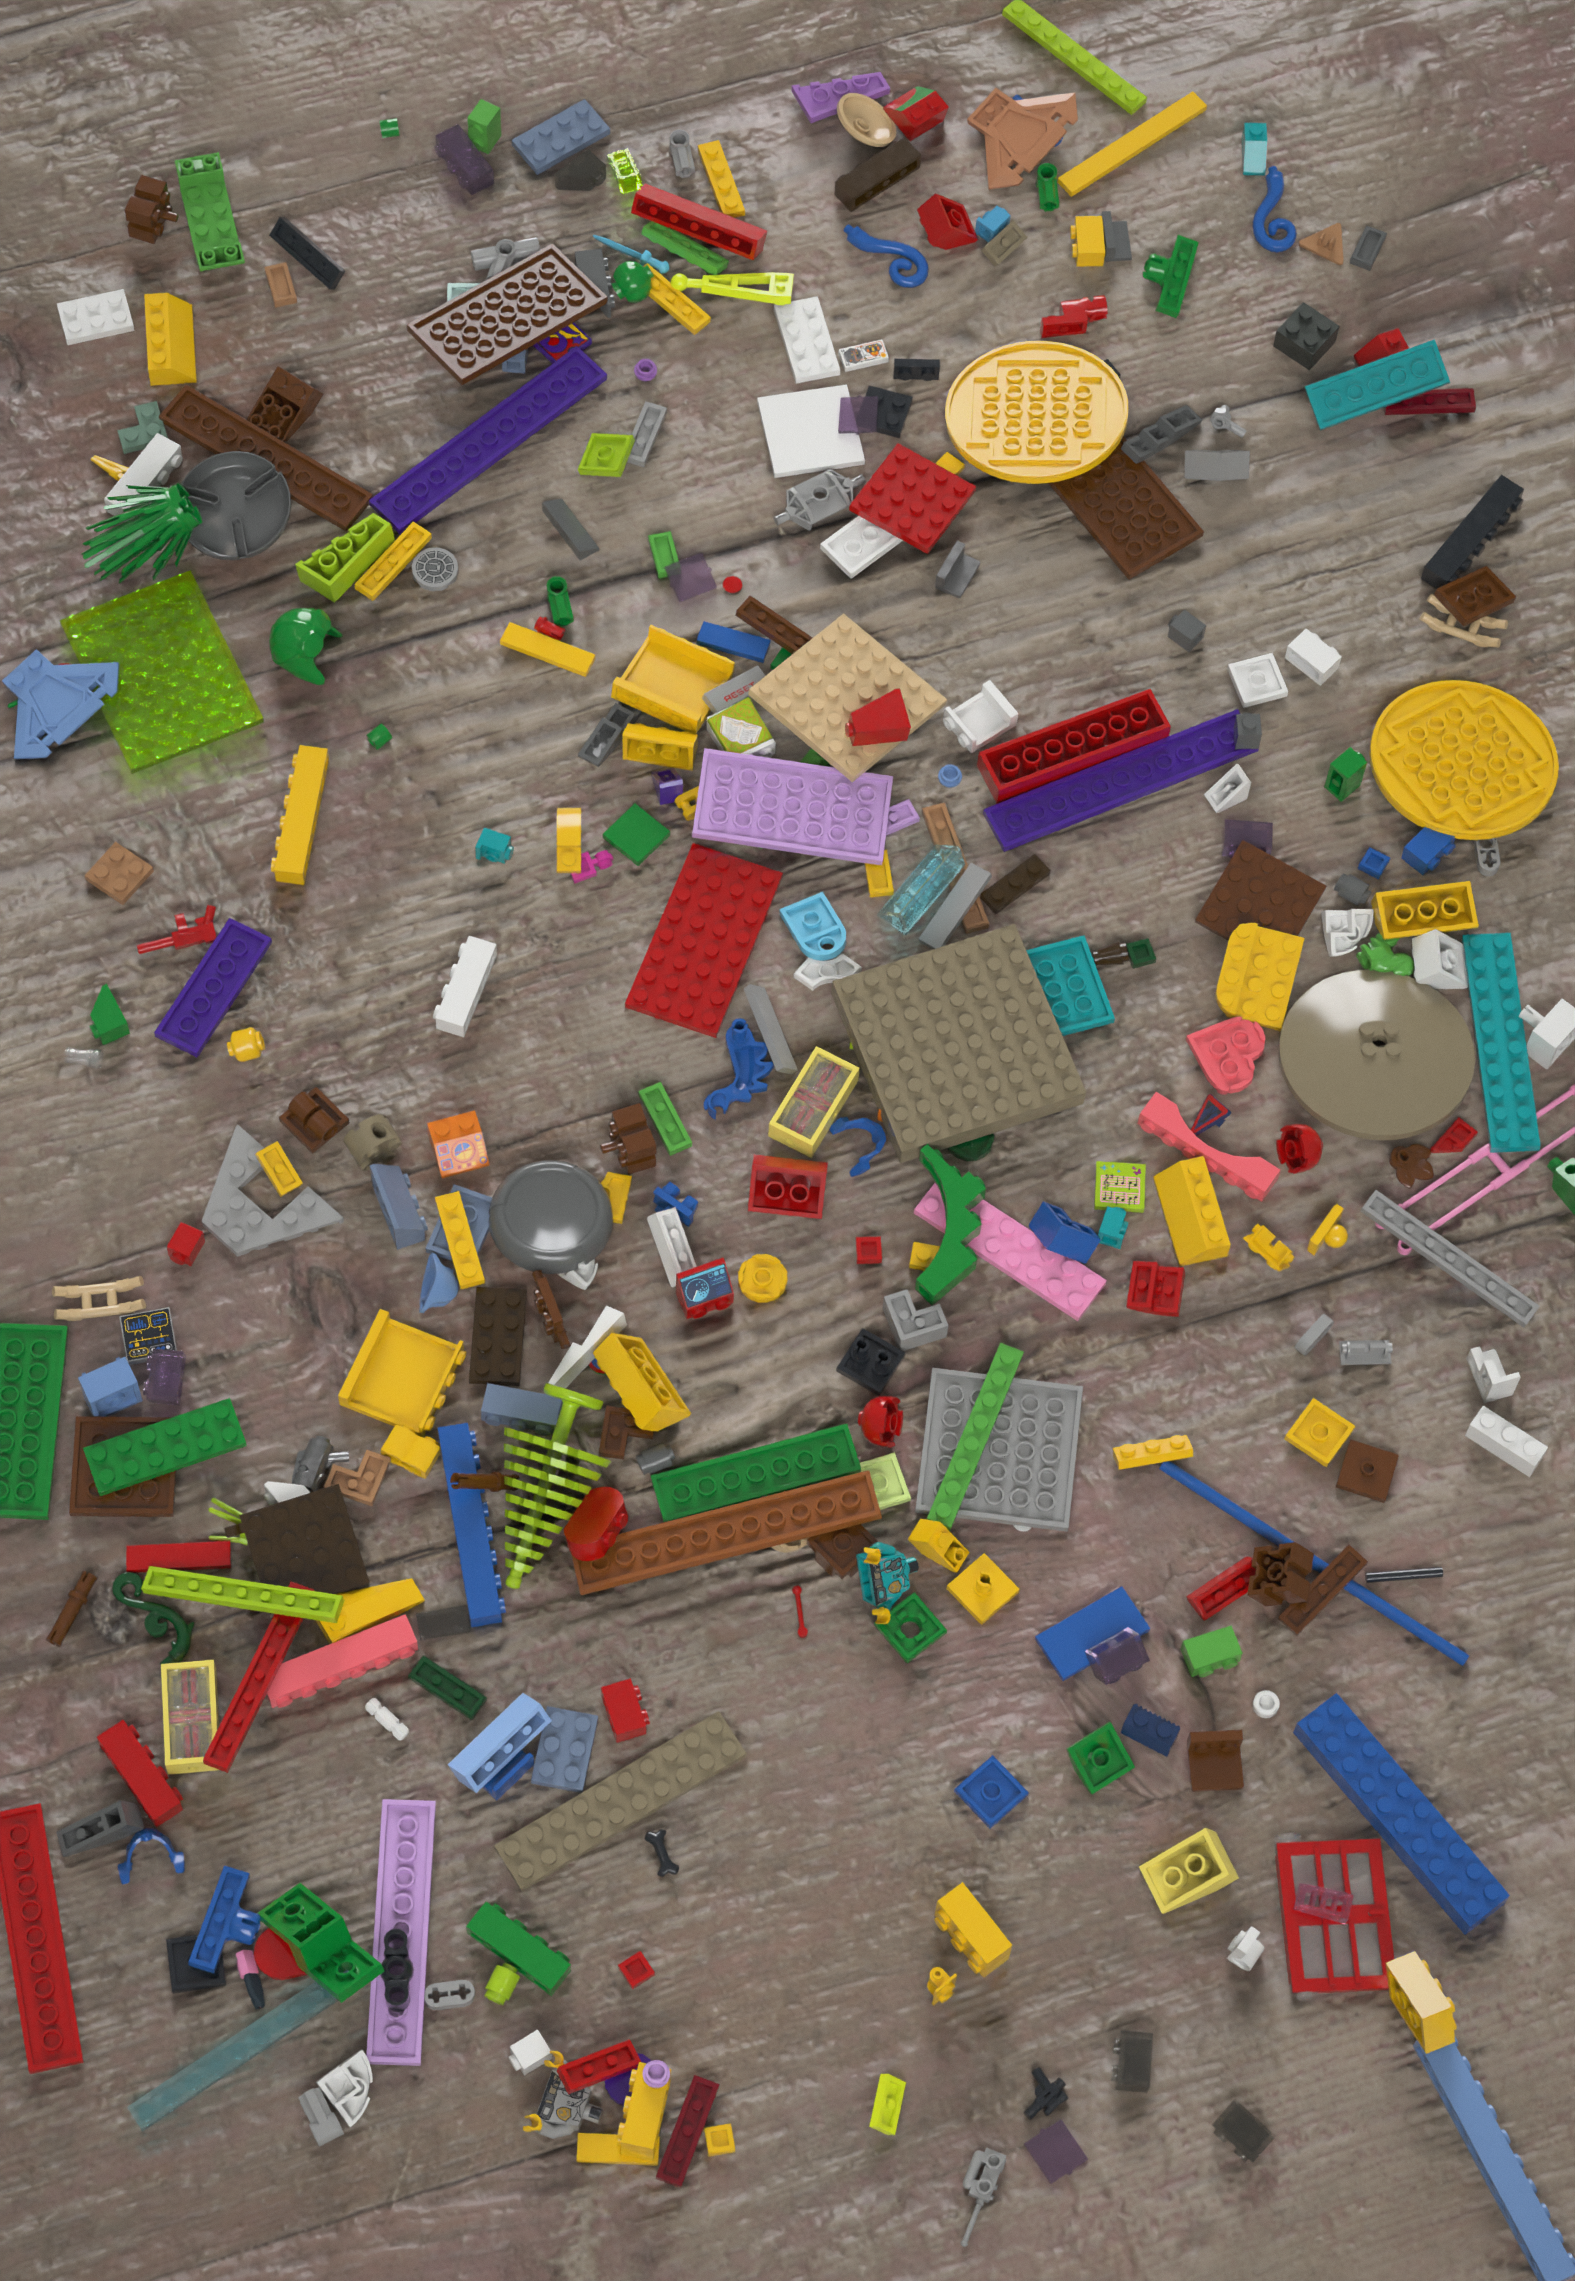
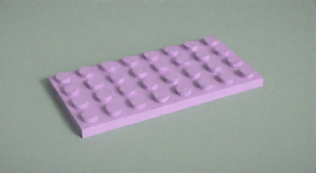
M704 748L692 838L882 866L893 776L865 772L854 782H851L834 767Z

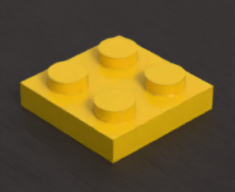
M1313 1398L1284 1439L1327 1468L1354 1431L1355 1425Z

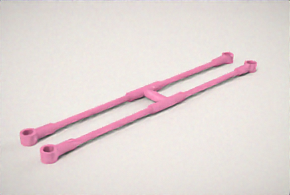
M1575 1084L1567 1092L1537 1111V1119L1570 1096L1575 1095ZM1575 1127L1528 1159H1523L1512 1168L1507 1165L1498 1153H1490L1489 1143L1468 1156L1466 1161L1403 1204H1398V1206L1405 1210L1469 1165H1474L1487 1156L1502 1174L1491 1181L1490 1185L1430 1225L1429 1228L1434 1231L1492 1190H1497L1529 1168L1531 1163L1574 1135ZM1375 1222L1378 1228L1384 1229L1382 1226ZM1399 1240L1397 1251L1402 1255H1408L1412 1248L1408 1246V1249L1402 1248L1401 1245L1405 1243Z

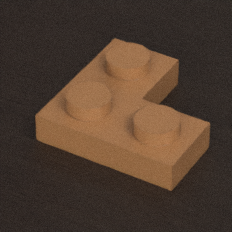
M366 1450L357 1472L333 1464L324 1488L339 1484L343 1497L373 1506L390 1465L391 1458Z

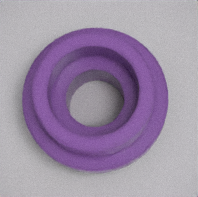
M642 359L635 365L634 374L639 380L650 381L657 375V367L653 361Z

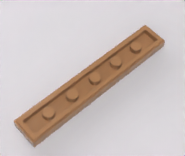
M944 802L922 808V815L936 853L941 855L942 864L951 868L952 866L945 862L949 860L954 863L949 858L959 864L958 871L947 882L951 892L967 869L968 864ZM941 865L942 870L945 874L949 869ZM951 870L945 875L946 881L953 874ZM979 896L961 921L966 934L989 928V921Z

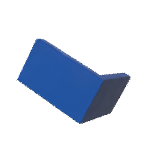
M1044 1201L1029 1223V1228L1047 1250L1083 1264L1088 1262L1101 1240L1092 1228L1072 1221L1062 1208Z

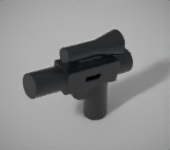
M1040 2067L1031 2072L1039 2085L1035 2088L1037 2098L1023 2112L1029 2120L1045 2106L1047 2108L1043 2112L1046 2116H1049L1060 2104L1069 2099L1061 2091L1066 2086L1065 2082L1058 2077L1054 2082L1050 2083Z

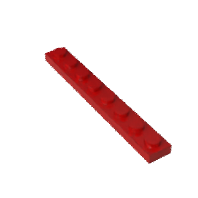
M290 1582L288 1586L290 1588L315 1591L294 1582ZM274 1614L203 1758L205 1765L226 1773L229 1772L304 1618Z

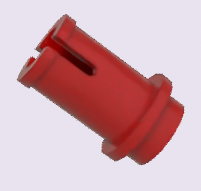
M540 616L534 626L538 633H543L561 641L566 631L565 628L548 621L546 616L544 618Z

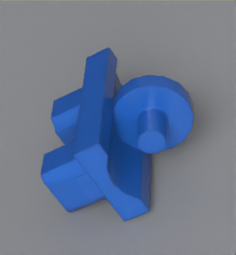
M671 1182L662 1189L657 1187L654 1190L653 1194L655 1197L653 1202L658 1205L654 1210L656 1213L676 1207L680 1221L688 1227L692 1224L693 1214L698 1208V1201L687 1196L680 1203L675 1199L680 1194V1189Z

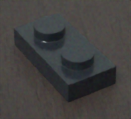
M894 358L893 379L904 381L939 380L940 359Z

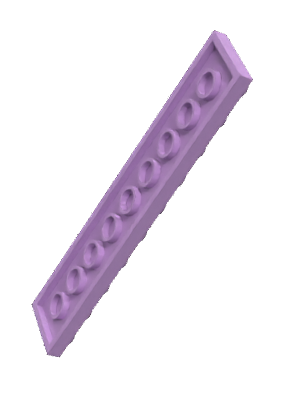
M382 1799L373 1957L382 1963L385 1959L384 1936L391 1929H401L408 1938L409 1959L413 1963L414 1973L409 1982L410 2003L407 2009L402 2012H393L388 2008L384 1995L385 1985L381 1976L379 1975L371 1981L366 2055L370 2064L421 2066L436 1801ZM394 1939L390 1942L389 1946L393 1949H398L402 1947L404 1942L400 1939ZM399 1965L393 1966L390 1969V1973L396 1976L404 1971V1968ZM394 1992L390 1999L393 2002H400L405 1995L401 1992Z

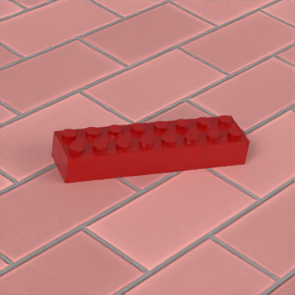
M1147 689L979 752L977 767L996 804L1168 737L1171 725L1152 690Z

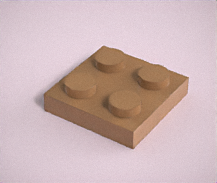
M115 841L85 874V879L124 905L154 870L151 865Z

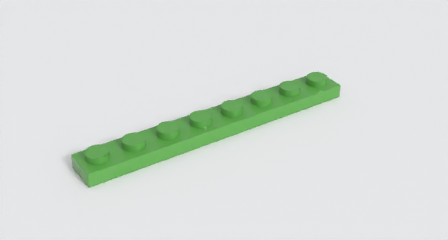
M1000 1343L927 1517V1520L941 1522L949 1531L953 1526L1024 1354L1023 1351Z

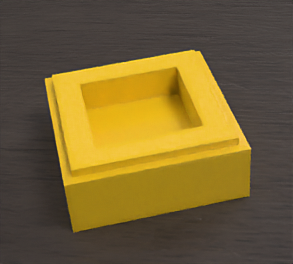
M731 2123L704 2128L708 2157L735 2152Z

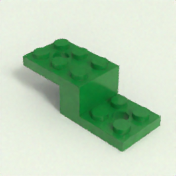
M301 1883L257 1913L260 1915L262 1923L289 1944L298 1967L341 2003L384 1972L382 1964L352 1940L343 1917Z

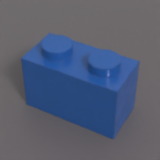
M1424 827L1404 847L1401 859L1421 875H1424L1428 870L1433 871L1439 865L1440 858L1444 854L1448 856L1454 850L1456 838H1454L1455 836Z

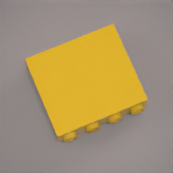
M650 625L648 637L621 678H615L612 684L611 698L684 731L697 734L711 712L702 699L703 695L732 679L735 662L704 647L695 645L684 638L675 636L662 628Z
M380 1309L338 1394L339 1405L392 1426L407 1425L416 1431L417 1436L424 1437L426 1431H431L436 1419L434 1414L437 1408L441 1409L445 1402L446 1395L444 1393L447 1387L451 1388L455 1381L456 1373L454 1372L457 1365L461 1366L465 1360L464 1342L460 1340L457 1345L390 1319L389 1312Z

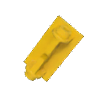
M1255 1225L1252 1229L1253 1233L1243 1238L1252 1251L1259 1253L1266 1259L1268 1266L1279 1272L1289 1268V1263L1295 1258L1292 1255L1293 1252L1280 1240L1274 1246L1271 1244L1276 1236L1264 1225Z
M935 1967L930 1971L927 1988L933 1995V2006L939 2001L941 2003L946 2002L954 1994L952 1990L956 1987L957 1975L954 1974L950 1977L940 1967Z

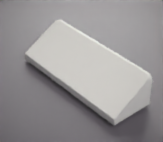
M676 1207L647 1217L671 1287H676L677 1273L697 1267Z

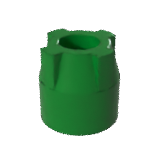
M397 118L379 120L382 138L400 136Z
M379 724L366 735L368 742L376 750L392 739V735L383 724Z

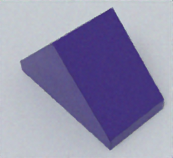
M675 768L651 772L660 805L674 803V800L683 794V780Z

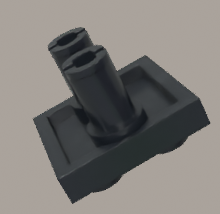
M862 1328L837 1366L836 1372L880 1396L905 1358L906 1353Z

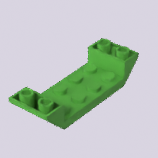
M219 152L175 160L181 196L199 270L205 271L244 264L245 260L241 243L237 236Z

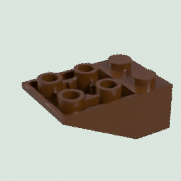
M277 366L246 420L286 443L311 416L323 393Z

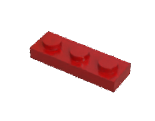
M629 2039L558 2067L557 2073L567 2093L571 2094L636 2069L641 2060Z

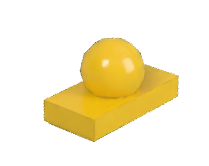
M1338 1204L1334 1205L1310 1239L1307 1247L1308 1252L1315 1256L1324 1241L1332 1248H1340L1347 1242L1348 1234L1346 1229L1342 1225L1337 1224L1341 1219L1343 1207Z

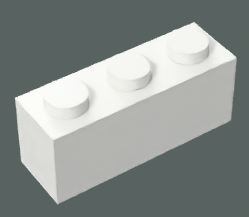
M1482 1406L1473 1419L1465 1435L1528 1477L1532 1475L1548 1449L1546 1445L1485 1406Z

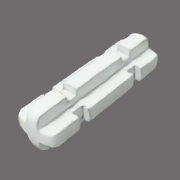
M372 1698L365 1705L366 1711L371 1715H375V1719L389 1732L392 1731L393 1736L401 1741L408 1735L409 1729L403 1723H399V1719L385 1706L382 1707L376 1698Z

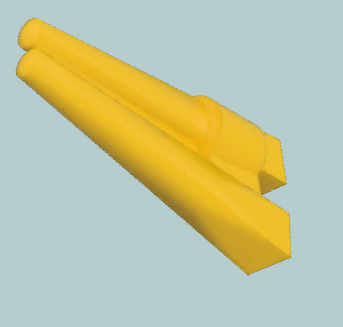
M96 455L91 458L92 462L117 481L129 469L126 466Z

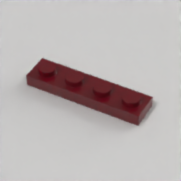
M1474 388L1433 389L1384 407V414L1410 415L1475 412Z
M694 2075L656 2174L657 2180L682 2188L720 2084Z

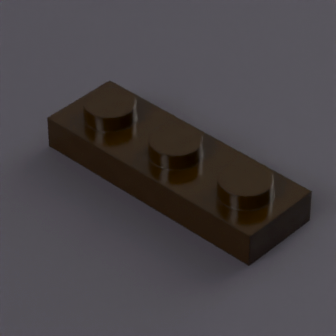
M1034 854L983 891L980 899L997 914L1049 876L1051 870Z

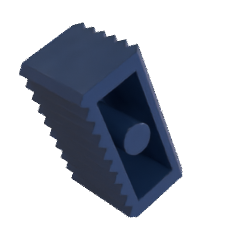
M1134 1704L1122 1726L1121 1734L1168 1757L1177 1740L1180 1726H1176L1175 1723L1171 1724L1170 1721H1166L1165 1718L1162 1719L1156 1713L1152 1714L1151 1711H1147V1708L1143 1709L1142 1706L1138 1707L1137 1704Z

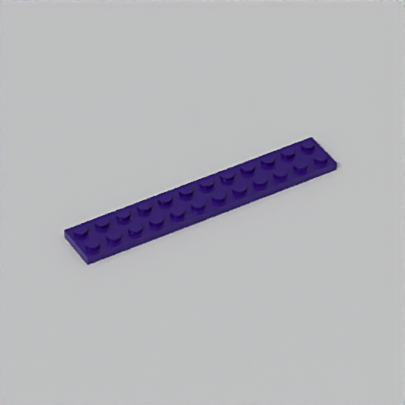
M576 346L371 498L369 505L384 520L391 523L393 529L402 534L412 522H418L605 382L607 374Z
M1236 709L983 810V815L1003 852H1006L1255 753L1259 749H1235L1233 727L1236 714H1240L1239 710Z

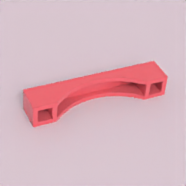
M1155 1092L1140 1113L1138 1124L1145 1132L1155 1134L1166 1145L1174 1146L1182 1151V1154L1188 1159L1204 1156L1209 1172L1217 1173L1223 1177L1225 1182L1232 1186L1236 1185L1244 1190L1245 1194L1252 1199H1258L1262 1202L1278 1180L1280 1169L1261 1157L1233 1156L1205 1144L1187 1127L1180 1115L1177 1104L1158 1092Z

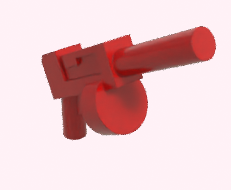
M207 905L205 916L195 919V923L198 926L190 928L187 927L184 913L174 915L178 931L171 932L172 936L137 945L138 953L143 954L174 945L175 949L178 950L204 942L206 945L213 943L217 937L213 925L216 907Z

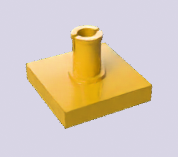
M985 1553L946 1587L981 1625L1016 1596L1020 1590Z

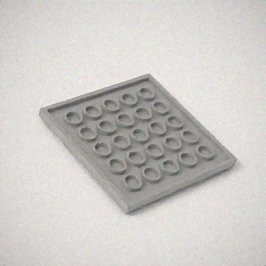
M932 1368L915 1513L929 1514L987 1374ZM1020 1378L1013 1379L956 1518L1068 1532L1083 1386Z

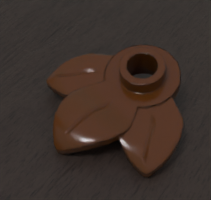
M1412 1144L1408 1148L1404 1146L1395 1147L1390 1152L1389 1162L1396 1169L1398 1181L1405 1187L1412 1188L1415 1179L1431 1180L1434 1177L1433 1168L1427 1161L1431 1155V1151L1427 1147L1420 1144ZM1400 1155L1404 1157L1405 1161L1400 1158Z

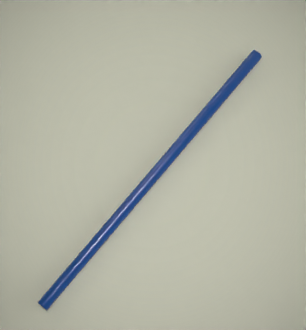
M1171 1461L1161 1464L1159 1468L1161 1471L1278 1547L1279 1544L1294 1542ZM1314 1555L1312 1569L1321 1573L1329 1564ZM1351 1580L1344 1588V1590L1461 1666L1469 1658L1470 1655L1356 1581Z

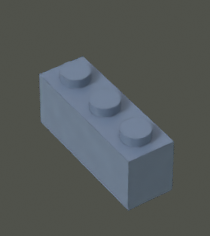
M487 1383L481 1408V1419L492 1426L503 1424L519 1431L529 1429L534 1430L540 1435H550L554 1432L563 1403L562 1400L547 1394Z

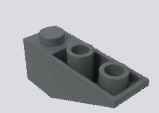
M602 249L575 251V266L608 297V302L600 307V309L607 318H611V308H615L614 295H609L612 285L611 277L606 276L605 272L609 271L607 257L603 258Z

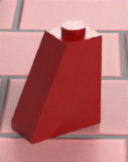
M900 688L894 689L850 714L848 723L845 724L846 737H850L852 746L907 741L911 729Z

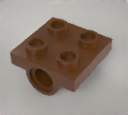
M317 1087L309 1093L304 1091L296 1095L290 1102L288 1110L279 1117V1121L312 1154L350 1123L349 1118Z

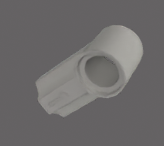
M675 130L670 135L669 152L673 159L676 176L687 178L695 173L689 144V134L684 130Z
M320 2087L312 2088L298 2097L319 2147L344 2135L335 2113L331 2112Z

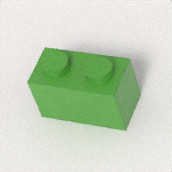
M480 99L467 118L469 146L476 151L489 154L501 137L500 107Z
M1232 1626L1184 1640L1180 1648L1191 1677L1197 1675L1199 1677H1206L1211 1675L1214 1670L1222 1667L1224 1670L1231 1669L1238 1665L1243 1654Z

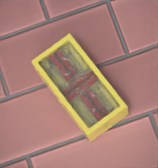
M816 1046L770 1121L768 1137L812 1158L857 1084L860 1068Z
M214 1660L161 1664L165 1766L168 1775L218 1770L203 1763V1758L219 1728L217 1672Z

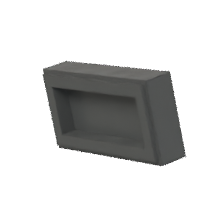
M1366 225L1350 258V264L1370 271L1386 239L1387 233Z

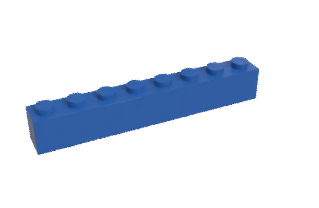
M468 1423L438 1427L471 1628L501 1623V1613H506L504 1598H498L497 1589H502L500 1574H494L493 1565H497L495 1549L490 1550L489 1541H493L491 1525L486 1526L484 1517H489L487 1501L482 1502L480 1495L485 1493V1489H453L451 1485L458 1483H450L453 1473L477 1474L476 1470L481 1469L479 1454L474 1455L472 1446H477L475 1431H469Z

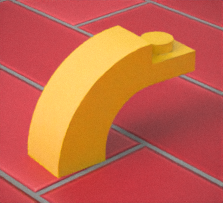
M557 808V873H581V808Z

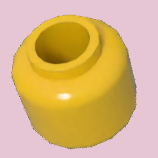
M252 1027L232 1032L231 1041L227 1042L230 1056H235L239 1062L259 1058L262 1050H265V1043L261 1032H257Z

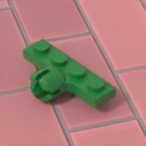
M1177 235L1170 258L1154 253L1149 255V259L1144 266L1143 277L1161 286L1155 311L1177 318L1179 315L1199 242Z

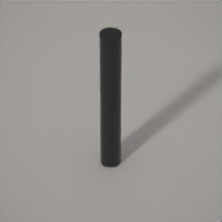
M1442 1567L1365 1573L1366 1583L1443 1577Z

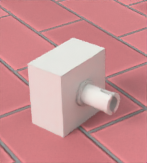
M1561 999L1545 1017L1531 1008L1529 1004L1519 1014V1018H1522L1534 1027L1527 1043L1528 1056L1545 1069H1548L1575 1039V1008L1564 999Z

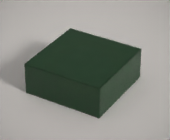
M1149 938L1126 944L1132 969L1156 963V956Z

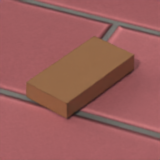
M287 263L264 267L275 308L297 303Z

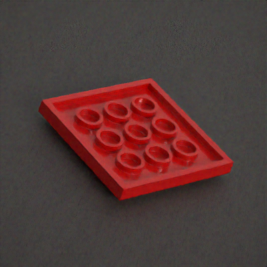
M897 443L852 501L849 511L928 554L975 493L976 486Z

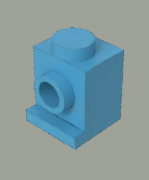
M996 206L992 211H987L982 218L978 217L976 219L975 233L989 242L1010 223L1011 215L1004 208Z

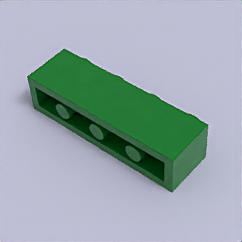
M485 1902L467 1924V1934L504 1962L518 1969L520 1974L552 1997L571 1972L570 1959L560 1951L555 1953L547 1947L549 1944L539 1935L533 1937L526 1931L527 1927L519 1920L515 1919L512 1921L506 1917L505 1910L495 1903L490 1905L488 1902Z

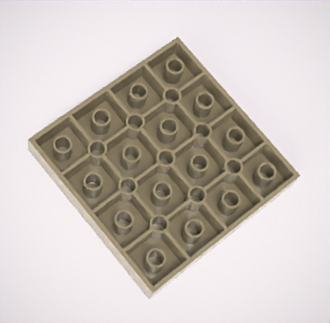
M1015 924L832 981L831 995L878 1111L880 1108L882 1121L899 1163L918 1158L920 1150L927 1144L932 1149L943 1150L1084 1103L1086 1090Z

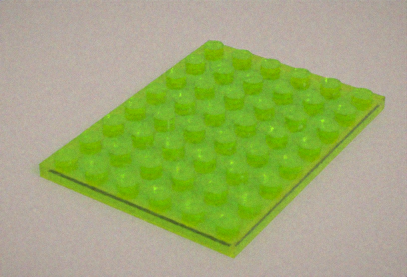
M191 570L59 620L79 664L119 662L118 691L112 698L108 694L103 696L100 700L104 705L100 709L131 774L264 723V718ZM99 686L95 687L92 692L94 693Z

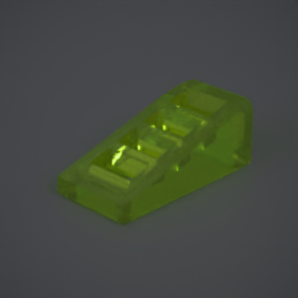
M628 148L607 154V159L621 193L625 194L640 189L642 187L641 175Z

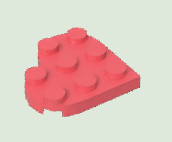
M1235 1017L1187 1035L1186 1041L1205 1077L1219 1094L1225 1095L1240 1092L1252 1083L1255 1069L1253 1061L1263 1054L1266 1039L1263 1029L1257 1022L1252 1023L1249 1020L1242 1019V1017Z

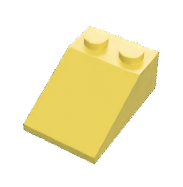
M1204 1828L1139 1866L1162 1914L1214 1893L1239 1879L1217 1833L1208 1828Z

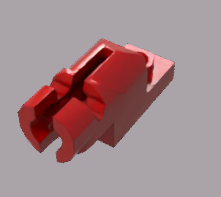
M1105 295L1093 296L1092 302L1088 297L1060 302V316L1051 315L1042 318L1040 327L1041 338L1086 333L1088 322L1107 319L1108 309Z

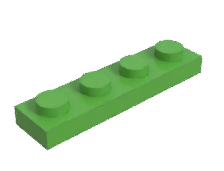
M653 221L643 226L641 234L649 238L651 242L660 244L667 248L669 252L675 253L686 259L687 262L704 269L708 274L718 275L727 269L729 260L681 233Z

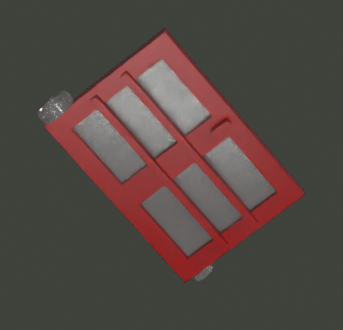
M1298 1833L1276 1835L1274 1837L1275 1862L1291 1994H1297V2000L1313 1999V1993L1389 1990L1386 1963L1394 1960L1380 1839L1301 1842V1835Z

